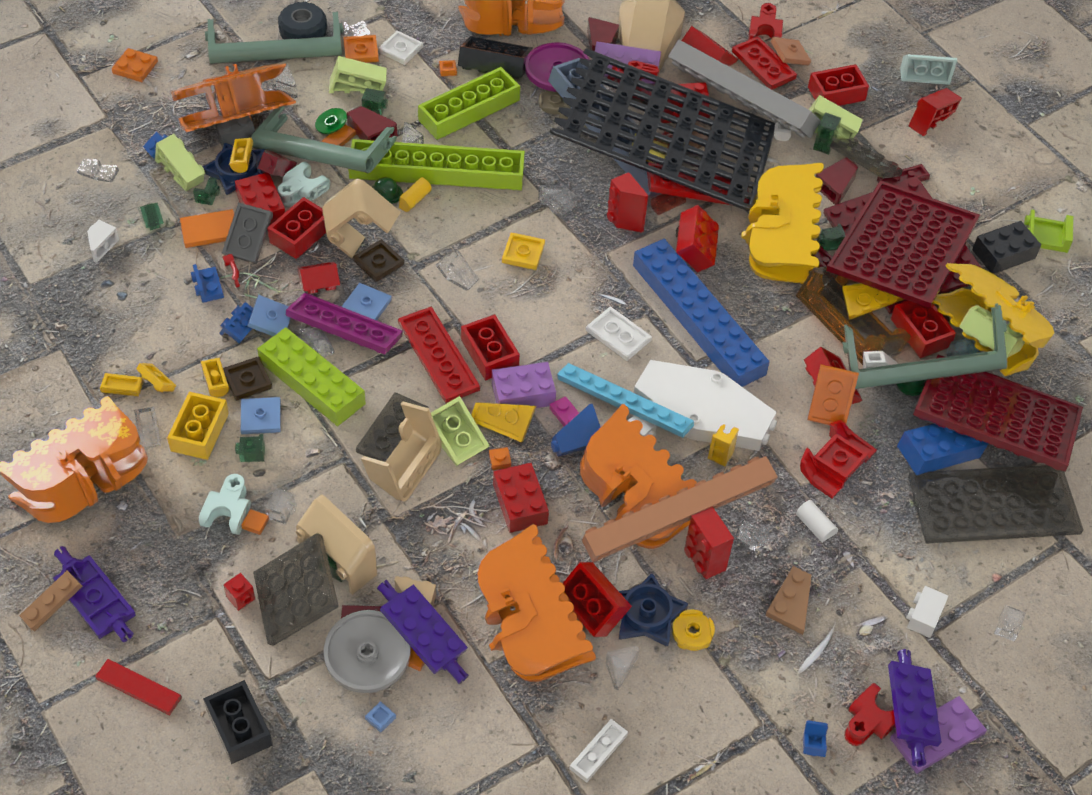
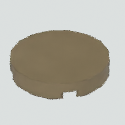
M546 90L545 92L542 91L539 95V107L548 114H560L558 109L564 105L563 98L558 92Z

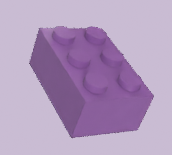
M548 362L492 370V387L496 403L536 406V408L549 407L556 400V390Z

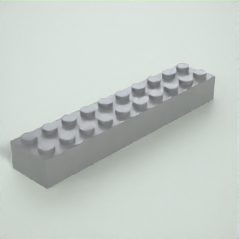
M679 39L668 56L673 60L672 64L677 66L679 70L684 73L688 72L692 77L706 82V85L710 87H715L722 94H728L733 100H739L744 106L755 109L762 116L766 115L771 121L779 122L784 128L795 131L802 138L807 136L811 139L821 122L812 111Z

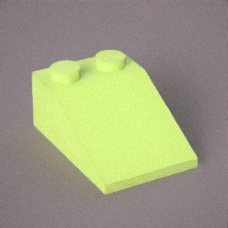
M460 396L431 412L442 443V449L456 466L490 447Z

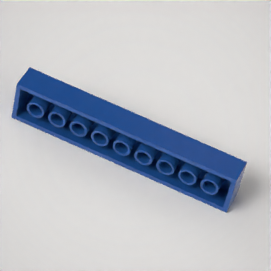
M665 238L634 252L633 267L721 373L728 376L741 387L767 375L770 361Z

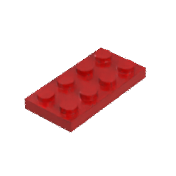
M759 36L732 47V53L771 90L791 82L797 77V73L786 63H783L781 58Z

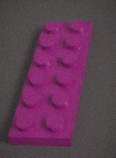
M303 293L286 309V316L296 321L316 327L384 355L399 341L403 334V330L307 293Z

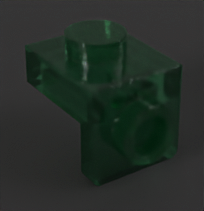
M209 177L205 189L194 188L195 202L213 205L215 197L219 195L220 186L217 185L216 178Z

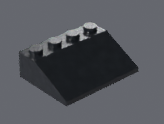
M470 36L460 46L458 66L465 70L478 69V72L481 73L491 72L502 67L513 79H519V77L522 78L525 74V61L533 47Z

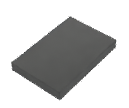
M238 202L222 254H232L233 258L257 264L273 212Z

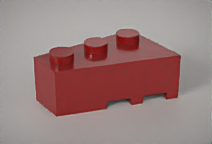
M945 88L920 98L908 127L925 136L929 128L934 129L937 127L936 123L938 121H944L956 112L962 97Z

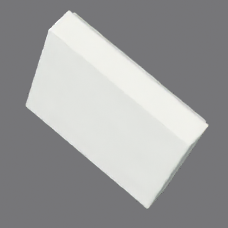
M396 31L378 48V53L406 65L423 48V42Z

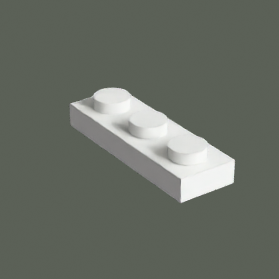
M610 719L572 762L569 769L587 783L628 736V731Z

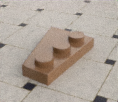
M793 566L765 616L803 635L812 575Z

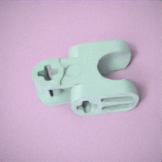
M302 162L284 175L283 183L278 186V193L284 207H292L303 197L313 201L328 191L331 183L330 179L324 175L309 179L311 165L307 162Z
M231 474L227 476L220 493L215 491L209 492L199 515L200 526L210 527L217 517L228 516L230 517L229 526L231 533L237 535L241 533V524L251 507V501L245 499L247 491L244 486V478L241 475Z

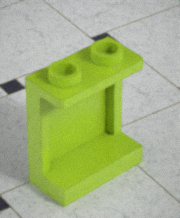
M1031 209L1030 214L1025 216L1024 224L1041 243L1040 248L1068 253L1073 242L1074 216L1066 215L1064 222L1035 217V210Z

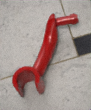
M233 255L222 256L225 263L224 266L230 265L233 270L232 280L235 281L236 288L240 287L238 282L239 270Z

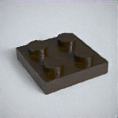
M382 239L353 256V261L375 282L404 265V259Z
M259 356L223 368L226 380L236 401L273 389Z

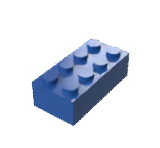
M937 424L904 431L897 444L898 449L917 476L979 459L988 446V443L984 441H978L973 437L959 434L954 430L940 427Z

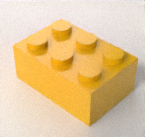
M188 392L167 437L170 451L208 460L229 414L226 400Z

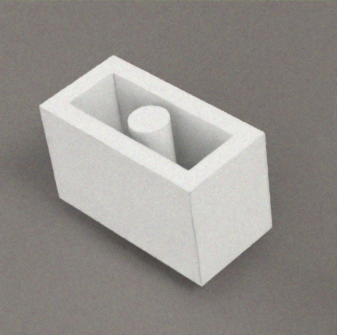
M927 586L924 587L922 593L917 592L913 601L917 605L915 609L910 608L906 619L910 620L907 628L931 638L948 595Z

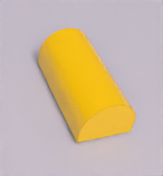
M252 138L235 139L229 163L233 171L243 173L248 170L253 147Z
M423 177L416 181L400 196L399 208L409 212L432 190L430 183Z
M220 358L201 361L210 396L219 398L226 395L229 391V386Z

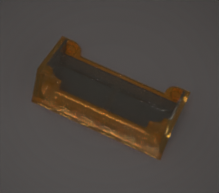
M827 267L813 268L796 294V297L842 344L846 342L844 325L847 324L848 327L853 329L857 360L862 365L864 352L883 351L891 357L904 348L911 336L902 328H897L892 333L872 312L849 320L842 286H846L848 278L826 271Z

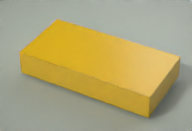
M105 373L100 391L103 393L139 397L144 380L142 377Z

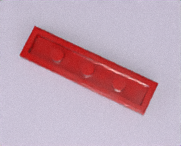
M110 659L106 660L95 675L97 680L169 716L182 699L181 694Z

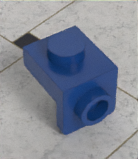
M156 132L143 147L155 158L156 143L168 136Z
M806 721L803 733V754L820 757L826 756L827 723Z

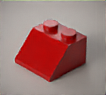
M335 262L298 267L302 290L307 291V294L317 293L318 289L325 288L326 291L335 290L336 286L340 285L337 264Z

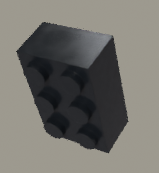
M1018 221L978 235L972 251L989 272L995 274L1036 259L1041 243L1022 221Z
M245 680L203 698L208 715L231 765L273 746L271 734Z

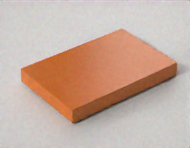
M233 209L180 218L185 248L226 241L234 217Z
M820 365L807 420L827 425L837 420L847 423L859 373Z

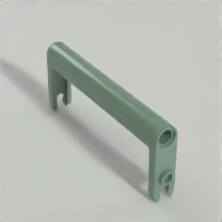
M338 11L332 12L334 33L332 37L216 44L214 20L208 19V31H205V40L208 41L210 64L342 56L340 33H343V25L339 23Z
M284 106L274 109L251 136L253 148L268 149L278 154L370 173L397 139V136L389 138L390 134L394 131V127H386L366 151L278 133L277 131L288 119L286 113H282L278 118V115L284 110Z
M997 303L995 307L991 308L994 337L993 351L864 369L858 368L853 329L848 327L847 324L844 325L846 342H843V351L848 356L849 371L859 373L855 389L1007 369L1004 332L1007 331L1006 321L1002 318L1001 305Z

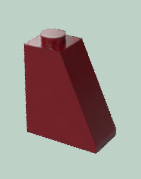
M589 17L587 33L590 50L595 51L596 42L615 44L619 36L620 25Z
M362 106L347 112L348 126L356 130V135L360 140L375 141L386 127H394V131L390 134L389 138L398 136L397 123Z
M266 149L263 152L258 169L272 175L284 177L288 171L296 167L297 162Z
M845 157L825 168L821 173H817L816 178H820L823 182L820 192L834 205L839 204L855 180L858 166Z

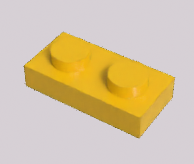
M139 363L136 368L142 374L143 379L154 385L155 390L159 392L174 391L176 384L155 365Z

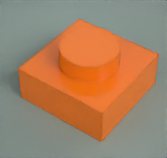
M508 447L489 450L492 470L511 467Z

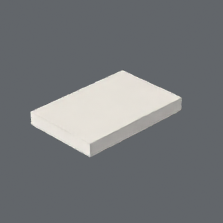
M611 306L588 324L585 330L626 361L632 358L652 339L651 335Z

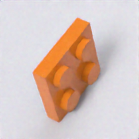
M376 35L343 37L345 58L365 63L379 62Z
M127 48L111 68L112 73L143 82L157 64L158 59L157 56Z

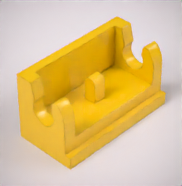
M725 424L720 426L716 434H713L707 458L723 466H726L734 452L739 432L738 428L733 427L729 434L724 433Z

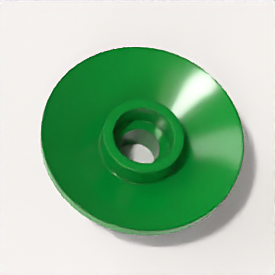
M341 108L328 109L316 119L315 127L322 134L334 133L345 125L347 114Z

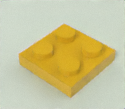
M511 232L502 256V263L537 270L545 246V239Z

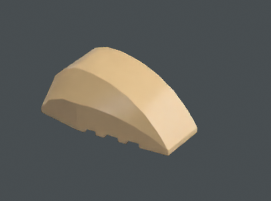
M676 0L622 1L618 21L621 45L661 51L660 72L665 60L668 59L671 50L681 37L685 10Z

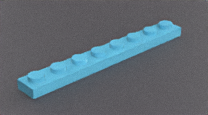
M570 363L557 374L558 380L618 408L625 404L630 414L682 438L694 426V420Z

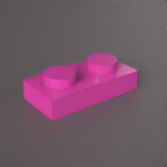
M566 396L551 403L549 409L563 426H566L579 414Z

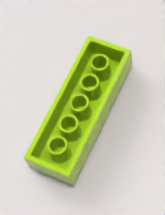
M499 67L418 105V120L438 140L520 101V85L502 67Z
M286 327L257 348L258 356L264 367L337 427L366 404L364 389Z

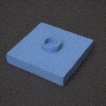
M359 283L342 307L378 320L391 302L392 296Z
M258 295L247 327L274 336L285 327H288L290 317L286 316V309L289 306Z
M280 397L241 399V434L281 432Z

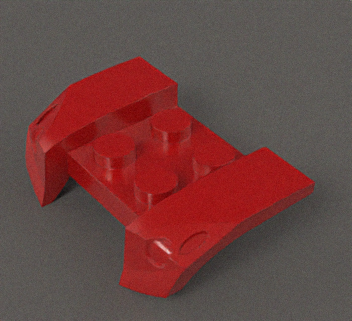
M842 420L830 423L829 436L831 439L815 456L809 448H806L800 462V470L810 484L831 499L844 487V483L863 462L866 463L877 452L875 447L856 435Z

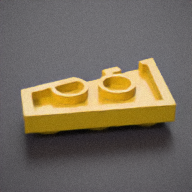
M476 402L471 416L476 424L523 442L536 406Z

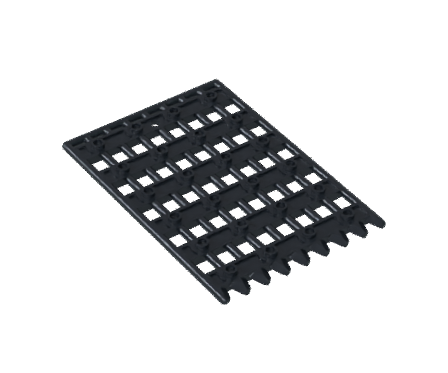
M587 48L584 49L583 53L592 58V60L580 58L579 63L589 69H575V72L584 77V79L572 77L571 82L579 86L580 89L567 88V92L575 96L576 99L563 97L562 101L572 107V109L559 107L558 112L568 119L555 117L554 122L564 129L551 128V134L740 209L750 211L756 203L758 182L764 173L774 137V122ZM608 65L620 68L624 70V72L620 73L618 71L608 68ZM607 74L620 79V83L607 79L604 75ZM642 77L652 82H655V85L653 86L651 84L639 80V78ZM604 84L617 89L616 93L604 89L600 85ZM636 86L652 92L651 96L635 90ZM671 89L685 94L686 98L671 93ZM597 93L613 99L612 103L596 97ZM632 96L647 101L648 104L645 105L632 100ZM670 99L683 104V107L668 103L667 100ZM702 101L716 106L717 110L701 105ZM593 103L609 109L608 113L592 107ZM628 107H634L636 109L644 111L645 113L644 115H641L634 111L628 110ZM664 108L680 114L679 118L663 112ZM699 111L713 116L714 120L699 115ZM590 113L600 118L605 119L604 123H602L600 121L588 117V114ZM733 114L748 119V123L734 118ZM625 116L640 121L641 124L637 125L624 118ZM660 119L672 122L676 124V127L674 128L672 126L661 123ZM696 121H698L700 123L710 126L711 129H705L703 127L695 125ZM586 123L601 129V131L598 133L584 127V124ZM730 124L746 129L745 133L731 128ZM621 126L636 131V136L620 130ZM657 128L673 134L672 138L657 133ZM694 131L699 134L705 135L708 137V139L704 140L702 138L692 135V132ZM580 134L596 139V144L580 138ZM727 134L743 139L742 143L728 138ZM619 136L634 143L631 146L616 139ZM762 136L766 137V141L761 139ZM653 139L669 144V148L653 143ZM689 141L705 147L704 151L688 145ZM724 144L740 149L739 153L725 148ZM613 147H616L626 152H629L630 154L629 156H625L623 154L613 151L612 149ZM650 149L666 155L665 159L649 153ZM686 151L702 157L701 161L686 156ZM721 154L736 159V163L721 158ZM756 156L761 158L760 161L756 160ZM646 159L662 165V168L658 169L646 164ZM682 162L697 167L698 171L696 172L681 166ZM718 164L734 170L733 174L717 168ZM753 167L758 168L757 172L753 170ZM679 172L695 178L694 182L679 177ZM715 175L730 180V184L714 179ZM750 177L755 178L754 182L750 181ZM712 185L727 191V195L712 190ZM747 188L752 189L751 193L747 192ZM745 198L749 200L748 204L744 202Z

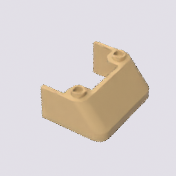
M361 179L353 180L327 200L322 207L329 241L350 258H353L365 237L347 222L353 218L360 224L365 225L374 222L383 231L388 233L401 213Z
M402 402L401 406L406 417L399 425L402 440L386 462L363 456L361 460L372 482L395 499L405 502L440 454L442 443L429 408Z
M322 494L315 498L296 525L298 543L302 546L304 543L313 540L336 562L338 576L342 580L346 579L348 581L349 592L353 595L377 576L375 546L371 539Z

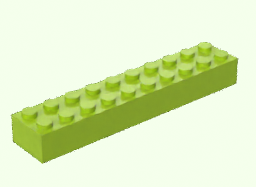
M352 139L351 148L366 151L374 141ZM395 142L370 173L348 169L349 179L377 181L380 178L388 177L395 182L415 183L423 177L430 184L522 190L525 151Z

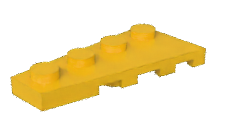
M861 283L842 286L849 320L905 300Z

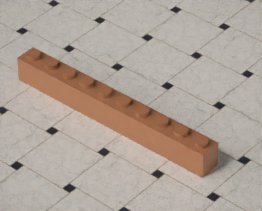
M767 456L763 458L755 457L744 466L739 464L731 468L728 473L720 472L714 475L712 480L707 482L706 480H701L691 489H688V487L683 488L675 496L670 497V495L659 499V502L654 505L648 503L642 506L640 511L635 513L633 511L627 512L617 521L611 519L605 522L603 527L598 529L597 527H592L585 532L582 542L592 562L598 561L685 523L691 519L692 515L712 506L714 509H717L772 485L778 476Z

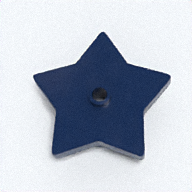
M224 143L222 151L217 154L215 160L202 167L204 168L205 175L220 180L225 194L228 195L236 190V180L263 174L258 169L264 149L251 151L248 170L243 173H238L231 169L229 163L233 146L228 143Z
M650 574L640 585L633 587L631 590L619 591L632 606L621 620L619 639L646 636L664 646H669L671 623L680 616V613L687 610L688 603L670 596L666 590L661 588L655 576Z

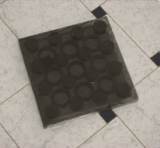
M319 533L314 534L253 572L267 644L271 646L276 645L339 607L323 536Z

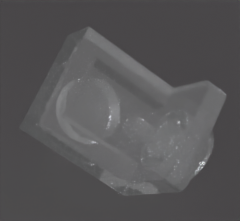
M364 20L349 27L346 21L343 22L345 26L343 31L346 37L370 34Z
M743 520L739 523L734 539L755 551L767 544L770 529L765 527L759 530Z

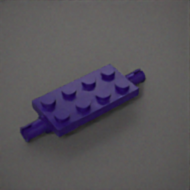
M65 546L60 547L62 553L57 548L54 556L63 566L61 573L53 577V580L55 582L68 570L83 586L69 601L95 635L101 639L114 630L122 642L128 641L125 637L126 635L131 639L134 633L125 622L136 616L135 611L92 557L88 555L84 559H76L71 556Z
M385 580L384 583L382 582L377 587V590L388 600L380 608L382 614L433 674L444 669V671H448L458 684L465 681L469 674L457 662V658L468 649L465 643L414 584L402 593H398L388 580Z
M902 649L897 653L899 662L891 661L888 664L897 738L906 740L908 748L911 749L912 765L916 766L917 761V767H922L926 765L925 746L938 747L942 743L931 669L912 665L911 651L907 650L906 654V649Z

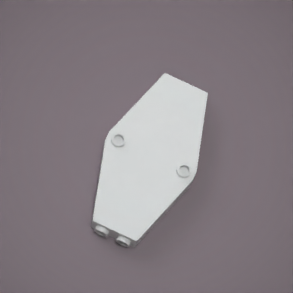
M650 360L634 387L635 394L650 401L654 400L657 404L694 420L693 428L684 436L691 440L711 443L713 434H716L720 426L725 424L723 432L729 434L733 427L739 429L735 447L759 451L763 444H767L770 437L768 433L770 430L774 431L777 420H775L776 411L728 376L715 370Z

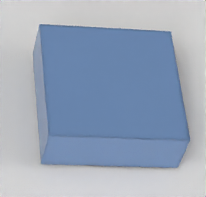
M381 701L365 715V720L380 733L396 719V714Z

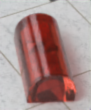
M661 194L652 198L650 203L653 211L660 215L686 203V198Z

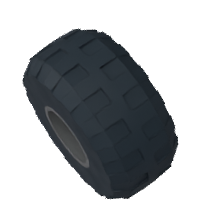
M295 2L280 12L278 16L279 33L284 40L324 37L327 31L326 15L320 7L313 3Z

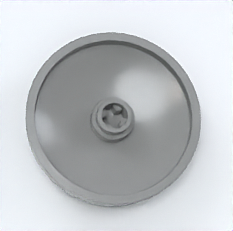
M375 610L357 611L343 617L331 628L324 644L325 664L331 677L342 687L358 693L378 692L393 685L406 671L411 654L410 645L382 612Z

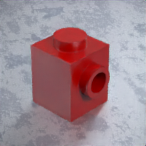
M241 572L223 584L227 599L238 611L255 600L253 586Z

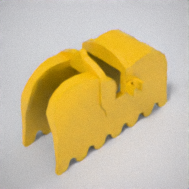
M823 163L776 166L767 170L761 176L758 182L757 200L748 215L750 225L746 231L741 233V238L745 239L749 245L750 268L757 276L768 280L793 282L810 286L817 285L816 277L808 272L815 270L819 266L818 258L811 255L816 254L820 248L819 243L812 239L818 238L820 234V227L814 224L818 223L821 217V211L815 208L820 207L822 196L817 193L821 191L823 182L814 175L823 171Z
M947 263L946 267L950 271L960 274L959 280L971 285L972 289L960 288L951 293L938 294L933 302L939 305L938 311L943 315L950 316V323L959 327L970 308L978 305L991 312V308L995 307V304L998 303V305H1001L1003 320L1010 322L1009 327L1013 331L1023 334L1022 340L1025 342L1019 352L1007 358V369H1001L1000 372L1004 376H1009L1028 370L1039 355L1038 348H1044L1055 333L1049 321L1034 309L1033 301H1026L1028 296H1022L1016 302L1015 299L1019 296L1018 290L993 273L972 264ZM962 332L964 337L976 342L974 346L978 350L984 352L993 351L990 347L981 345L975 337L968 336Z

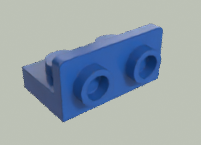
M194 264V272L190 273L193 283L197 282L194 288L196 296L201 297L202 303L224 298L216 267L198 270L197 265Z
M246 302L241 307L237 305L231 313L233 315L232 318H226L220 325L222 330L219 334L223 335L226 333L240 344L252 330V328L247 326L253 307Z

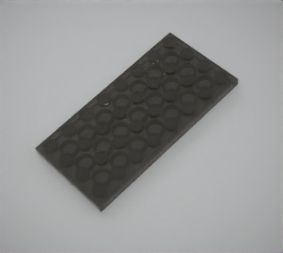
M1048 465L929 471L919 475L911 472L908 476L926 544L1080 535L1084 531L1065 472L1055 470Z

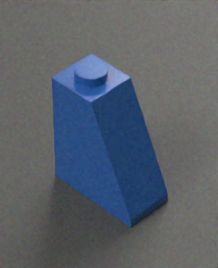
M593 403L584 408L552 438L551 447L558 457L586 449L591 436L601 428Z

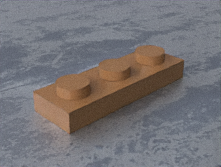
M67 570L19 616L35 632L83 586Z

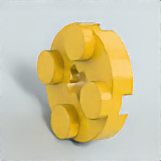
M694 609L685 610L680 613V616L674 620L672 635L678 647L698 651L710 646L715 633L712 619L703 615V612ZM693 626L695 630H699V632H696L694 634L689 632L688 630H690V627Z

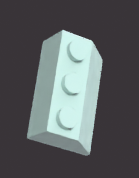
M904 55L900 67L901 81L950 85L957 58Z

